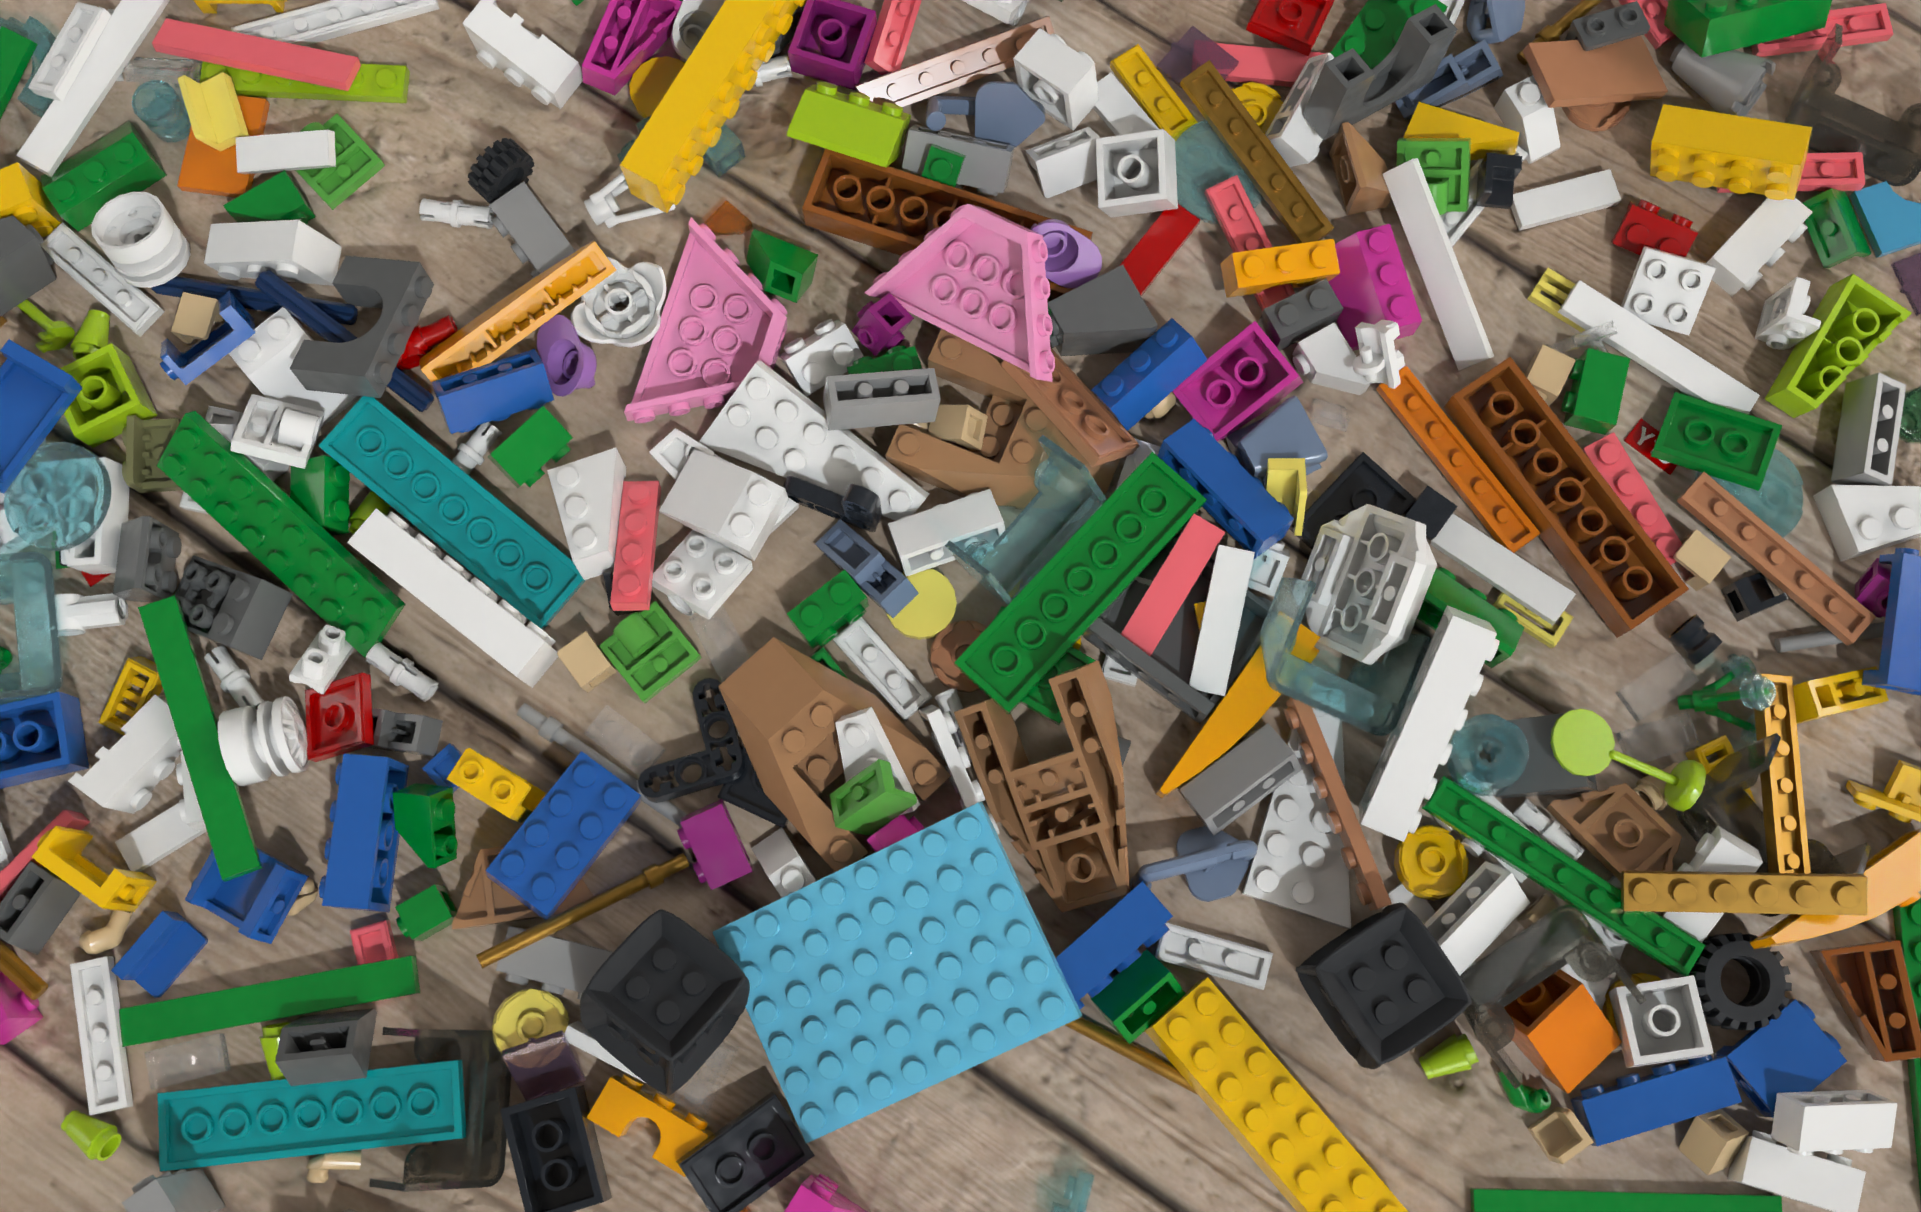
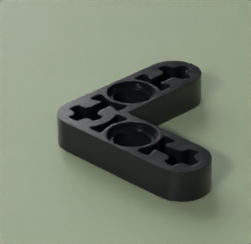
M787 476L783 485L788 498L796 503L832 518L841 519L843 522L860 529L875 532L881 520L880 498L876 493L865 487L849 484L844 496L793 476Z
M703 679L696 684L693 690V701L706 750L645 769L640 774L638 787L649 801L654 803L665 802L734 781L743 774L745 758L738 731L718 687L721 682L717 679ZM713 689L715 694H717L714 696V701L718 711L715 712L711 711L710 705L706 699H703L707 697L706 691ZM717 721H724L729 725L728 732L721 738H714L709 734L711 725ZM722 747L727 748V752L732 760H737L731 763L732 769L726 771L723 766H719L724 763L723 754L720 750ZM698 765L702 769L701 777L692 783L685 782L682 774L686 767ZM672 771H674V777L679 784L678 787H675L671 781H668L673 779L670 775ZM659 777L661 781H664V783L660 784V791L654 792L651 787H648L653 784V778Z

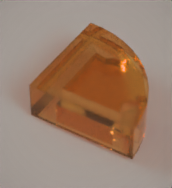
M727 200L704 222L715 236L740 235L753 227L752 222Z

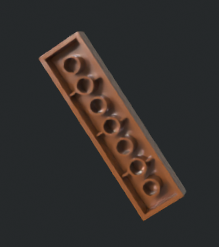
M826 148L802 207L805 225L899 256L917 248L924 242V237L928 232L945 224L950 219L951 213L962 205L971 204L987 209L1030 230L1034 223L1039 224L1042 221L1051 219L889 166L885 168ZM1068 224L1071 228L1092 241L1093 232ZM1048 279L1050 296L1047 299V303L1075 288H1065Z
M1511 357L1455 393L1443 407L1444 411L1539 530L1541 539L1616 638L1631 631L1689 590Z

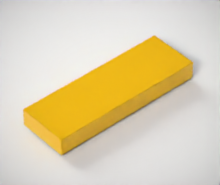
M1139 44L1110 61L1111 70L1159 129H1164L1177 141L1197 128L1198 122Z

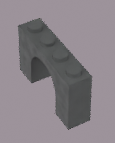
M1434 4L1408 18L1396 45L1374 69L1371 70L1353 48L1326 62L1303 113L1304 118L1324 141L1337 134L1342 123L1349 122L1353 125L1430 83L1458 29L1440 8Z
M345 256L332 284L347 304L383 309L382 314L370 331L349 342L333 343L303 340L290 366V370L306 390L381 398L387 384L391 381L392 373L400 356L405 351L407 341L419 321V316L432 293L434 284L420 262Z

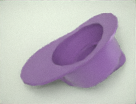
M1047 219L1039 224L1034 223L1031 230L1043 235V240L1047 245L1046 278L1065 288H1077L1097 278L1102 268V256L1098 247L1090 239L1071 228L1064 221L1057 219Z
M556 314L540 326L537 334V350L544 364L552 392L556 396L564 397L571 394L575 389H589L595 385L594 375L597 359L594 351L579 340L571 320L564 315Z

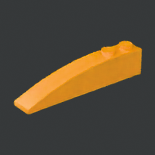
M592 241L503 298L419 359L420 369L433 382L491 363L616 271L615 267L597 243Z
M1284 612L1156 795L1163 798L1202 772L1242 738L1281 694L1288 697L1299 681L1294 676L1301 665L1308 668L1320 650L1314 646L1320 639V636Z
M1921 828L1905 833L1848 873L1863 874L1868 877L1867 916L1790 914L1751 941L1750 944L1753 949L1791 944L1844 930L1875 918L1898 905L1902 908L1920 899L1921 895L1918 892L1921 890Z

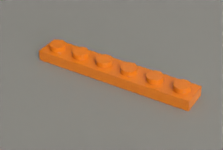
M1407 365L1399 370L1401 384L1395 389L1389 388L1384 383L1378 385L1376 391L1496 542L1515 553L1541 534Z

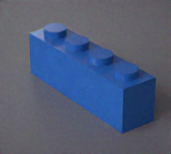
M1192 419L1163 440L1157 456L1207 499L1203 505L1204 509L1245 550L1255 552L1254 559L1285 537L1294 520L1287 507L1281 502H1277L1265 490L1261 481L1256 477H1252L1240 465L1236 456L1231 452H1227L1215 440L1214 435L1209 429L1202 427L1195 419Z
M1710 1054L1704 1057L1688 1059L1689 1063L1675 1066L1674 1062L1659 1064L1651 1068L1653 1074L1640 1077L1638 1073H1631L1616 1078L1617 1085L1604 1088L1603 1084L1584 1087L1580 1089L1581 1096L1572 1098L1570 1101L1577 1119L1594 1142L1591 1145L1598 1147L1741 1103L1742 1100L1727 1058L1724 1056H1711Z

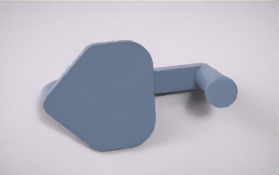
M1471 0L1466 24L1473 41L1479 43L1485 39L1487 44L1504 42L1519 32L1523 23L1525 0ZM1490 17L1492 28L1485 29L1487 18Z
M987 82L978 89L976 97L932 96L928 99L926 109V126L932 131H938L944 127L946 123L944 114L975 115V138L1015 146V148L1045 122L1044 106L1040 102L1031 99L1014 82Z
M1206 826L1187 830L1177 841L1176 851L1178 856L1143 865L1131 878L1130 889L1133 890L1143 881L1151 890V882L1184 874L1189 891L1198 900L1210 902L1230 897L1239 887L1253 857L1257 854L1258 847L1254 841H1239L1222 830L1213 836Z

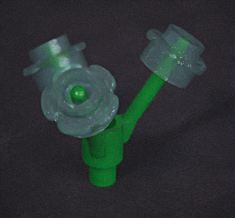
M1731 654L1728 656V660L1721 664L1725 675L1714 683L1703 687L1702 690H1693L1690 695L1677 696L1679 710L1694 709L1695 712H1705V714L1718 717L1742 728L1741 740L1748 742L1750 748L1757 747L1754 713L1745 721L1720 710L1718 702L1741 699L1746 707L1763 711L1772 705L1776 697V688L1774 683L1766 676L1756 673L1755 665L1747 656ZM1729 682L1740 688L1739 691L1717 694V690Z

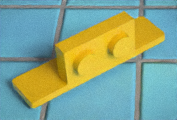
M1899 760L1883 792L1851 780L1847 781L1845 787L1854 797L1853 801L1856 804L1870 810H1875L1876 806L1889 810V815L1905 823H1911L1912 819L1921 822V767Z

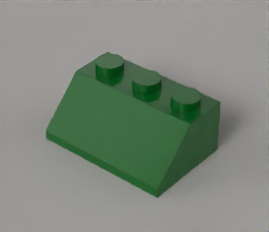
M128 121L61 163L52 177L46 174L42 175L41 184L42 190L58 214L79 232L92 224L96 213L108 201L122 194L142 192L167 176V174L134 125Z
M1437 567L1417 619L1436 631L1448 605L1490 622L1497 632L1495 639L1500 642L1492 661L1485 660L1484 664L1493 668L1509 658L1515 651L1524 630V626L1517 622L1518 618L1512 612L1504 608L1497 609L1486 602L1487 597L1479 590L1472 587L1467 589L1455 581V575L1449 570Z

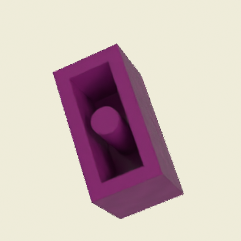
M723 799L681 817L680 823L682 827L677 829L684 848L687 850L692 847L697 861L692 864L701 884L707 881L710 889L713 890L753 872L751 860Z

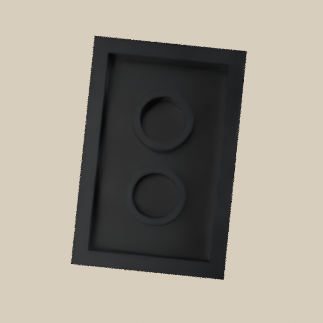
M584 1085L500 1109L525 1212H573L603 1203L612 1198L594 1124L586 1118L590 1108Z

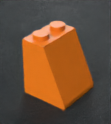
M1535 953L1481 1003L1489 1015L1539 1072L1567 1094L1622 1043L1583 983Z

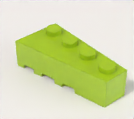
M1851 274L1828 288L1812 318L1821 321L1820 328L1795 345L1764 399L1792 418L1816 409L1846 379V376L1855 367L1860 366L1869 357L1868 354L1878 344L1884 342L1892 334L1891 331L1898 324L1905 321L1912 312L1855 274Z

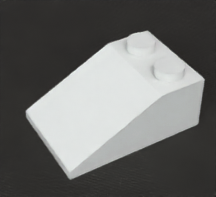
M283 307L256 327L254 335L228 353L266 398L325 412L322 427L360 398L357 395L311 391L304 388L290 370V366L303 340L313 339L301 324Z
M694 449L659 511L755 561L789 498L784 487L750 470Z

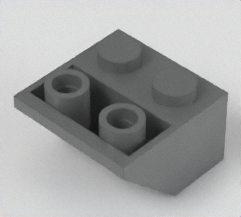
M142 516L122 523L113 594L126 601L156 602L171 597L177 587L175 564L182 548L179 533L151 516Z
M376 1009L301 1016L283 1027L275 1062L290 1086L366 1078L377 1017Z

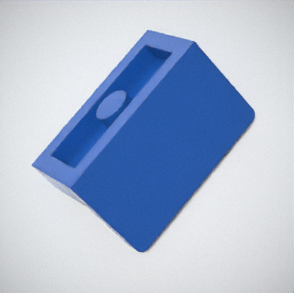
M162 911L111 971L121 980H135L153 997L160 998L208 943V938L178 912Z

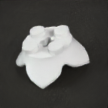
M607 257L616 271L581 296V303L572 310L571 322L578 336L593 343L614 344L618 347L643 345L649 342L660 328V311L667 290L663 269L661 266L650 262H638L631 268H626L617 260ZM621 302L627 308L623 311H617L615 305Z

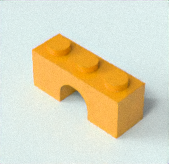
M1334 239L1231 253L1220 263L1226 298L1261 293L1267 288L1292 283L1293 288L1311 286L1324 279H1327L1329 282L1340 274Z
M626 1073L623 1074L622 1078L618 1075L610 1077L586 1118L617 1137L626 1135L630 1126L637 1118L645 1117L651 1119L660 1130V1143L652 1158L686 1177L676 1161L713 1135V1132L706 1129L709 1123L694 1113L689 1112L687 1116H684L673 1108L676 1103L656 1092L653 1097L641 1090L644 1084Z

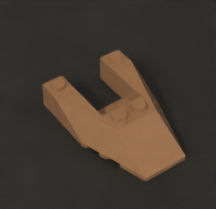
M941 329L929 355L928 368H934L937 377L992 398L985 413L988 418L981 450L967 451L902 424L898 425L885 455L886 460L906 475L963 498L971 493L990 489L997 506H1009L1027 510L1037 508L1051 509L1055 512L1094 514L1102 505L1120 459L1092 467L1001 366V363L1004 361L1003 359Z
M774 637L718 686L764 793L835 872L859 861L868 853L850 831L835 827L833 812L818 797L827 786L844 772L835 724L841 716L869 707L873 708L915 795L920 801L926 800L951 777L928 749L875 694Z
M1099 661L1074 668L1048 679L1074 748L1072 751L1029 764L1011 713L1008 715L992 698L973 703L954 712L990 813L995 822H1001L1014 841L1011 843L1017 852L1024 854L1036 870L1034 875L1062 913L1130 893L1124 776L1112 697Z

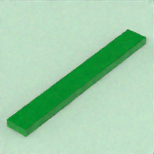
M174 595L138 607L221 878L226 882L262 869L263 867L237 784L232 780L226 769L218 740V724L179 600Z
M1445 776L1439 779L1431 798L1426 800L1422 806V809L1680 977L1688 976L1706 946L1655 912L1623 911L1621 909V890Z
M406 956L119 1009L122 1047L419 994L420 985L416 956Z
M1470 1188L1471 1212H1782V1196Z

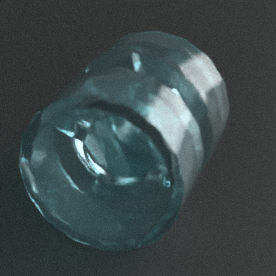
M150 80L135 90L132 96L134 113L160 140L178 142L189 135L191 123L184 100L168 83L161 80Z

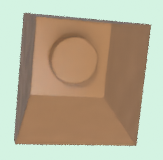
M1349 122L1342 123L1329 154L1346 215L1349 216L1386 208L1392 198L1382 175L1388 171L1385 161Z

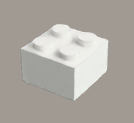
M1039 28L1013 58L1018 85L1031 99L1040 102L1047 114L1073 131L1099 100L1094 61L1085 52H1076L1067 46L1065 41L1056 34L1050 35Z
M1164 129L1096 139L1098 208L1112 218L1178 209L1175 140Z
M1694 975L1621 986L1608 992L1618 1035L1622 1041L1621 1047L1626 1068L1699 1058L1713 1054Z

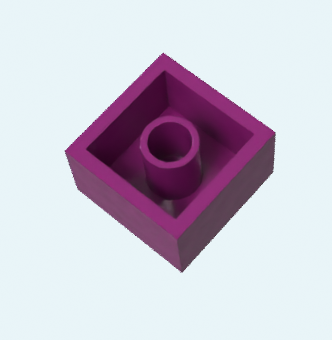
M807 0L788 50L791 72L856 91L855 85L859 84L866 65L864 62L877 24L876 11L841 0Z

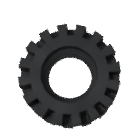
M502 138L501 142L499 140L493 142L492 148L490 146L485 148L486 153L483 156L479 154L476 158L478 163L472 164L470 168L472 172L468 173L469 185L491 204L523 181L527 184L529 181L527 176L532 175L534 162L533 158L513 139Z

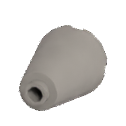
M1680 42L1670 57V61L1673 62L1672 70L1716 112L1744 117L1750 112L1767 87V84L1762 81L1765 74L1773 75L1776 63L1768 58L1737 50L1701 58L1684 42Z

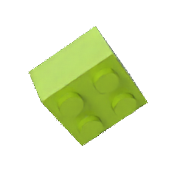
M113 343L60 368L73 376L82 387L80 393L65 411V418L73 435L92 448L122 434L123 428L127 426V416L136 415L141 420H150L158 416L130 357Z

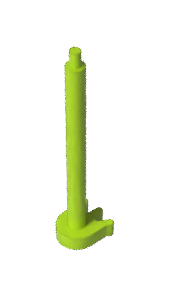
M28 299L17 305L20 310L45 330V332L38 333L42 341L35 345L42 353L63 349L74 338L75 331L65 321L53 322Z

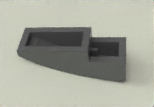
M372 708L374 745L367 748L436 756L442 720L425 715L396 713L385 709Z

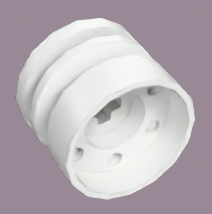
M130 192L115 197L104 204L96 213L91 224L94 239L124 280L135 287L151 288L165 284L175 278L186 267L191 255L190 244L174 223L164 205L157 196L147 192Z
M279 697L274 702L263 701L259 704L257 712L251 706H243L223 711L219 716L218 740L226 769L238 786H247L267 781L271 776V771L277 776L283 777L287 776L290 771L292 773H299L307 770L309 760H307L308 743L306 728L296 704L290 697Z

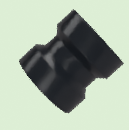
M1697 614L1686 620L1668 637L1675 646H1680L1686 651V657L1694 665L1705 659L1723 642L1715 633L1708 632L1704 628V621Z

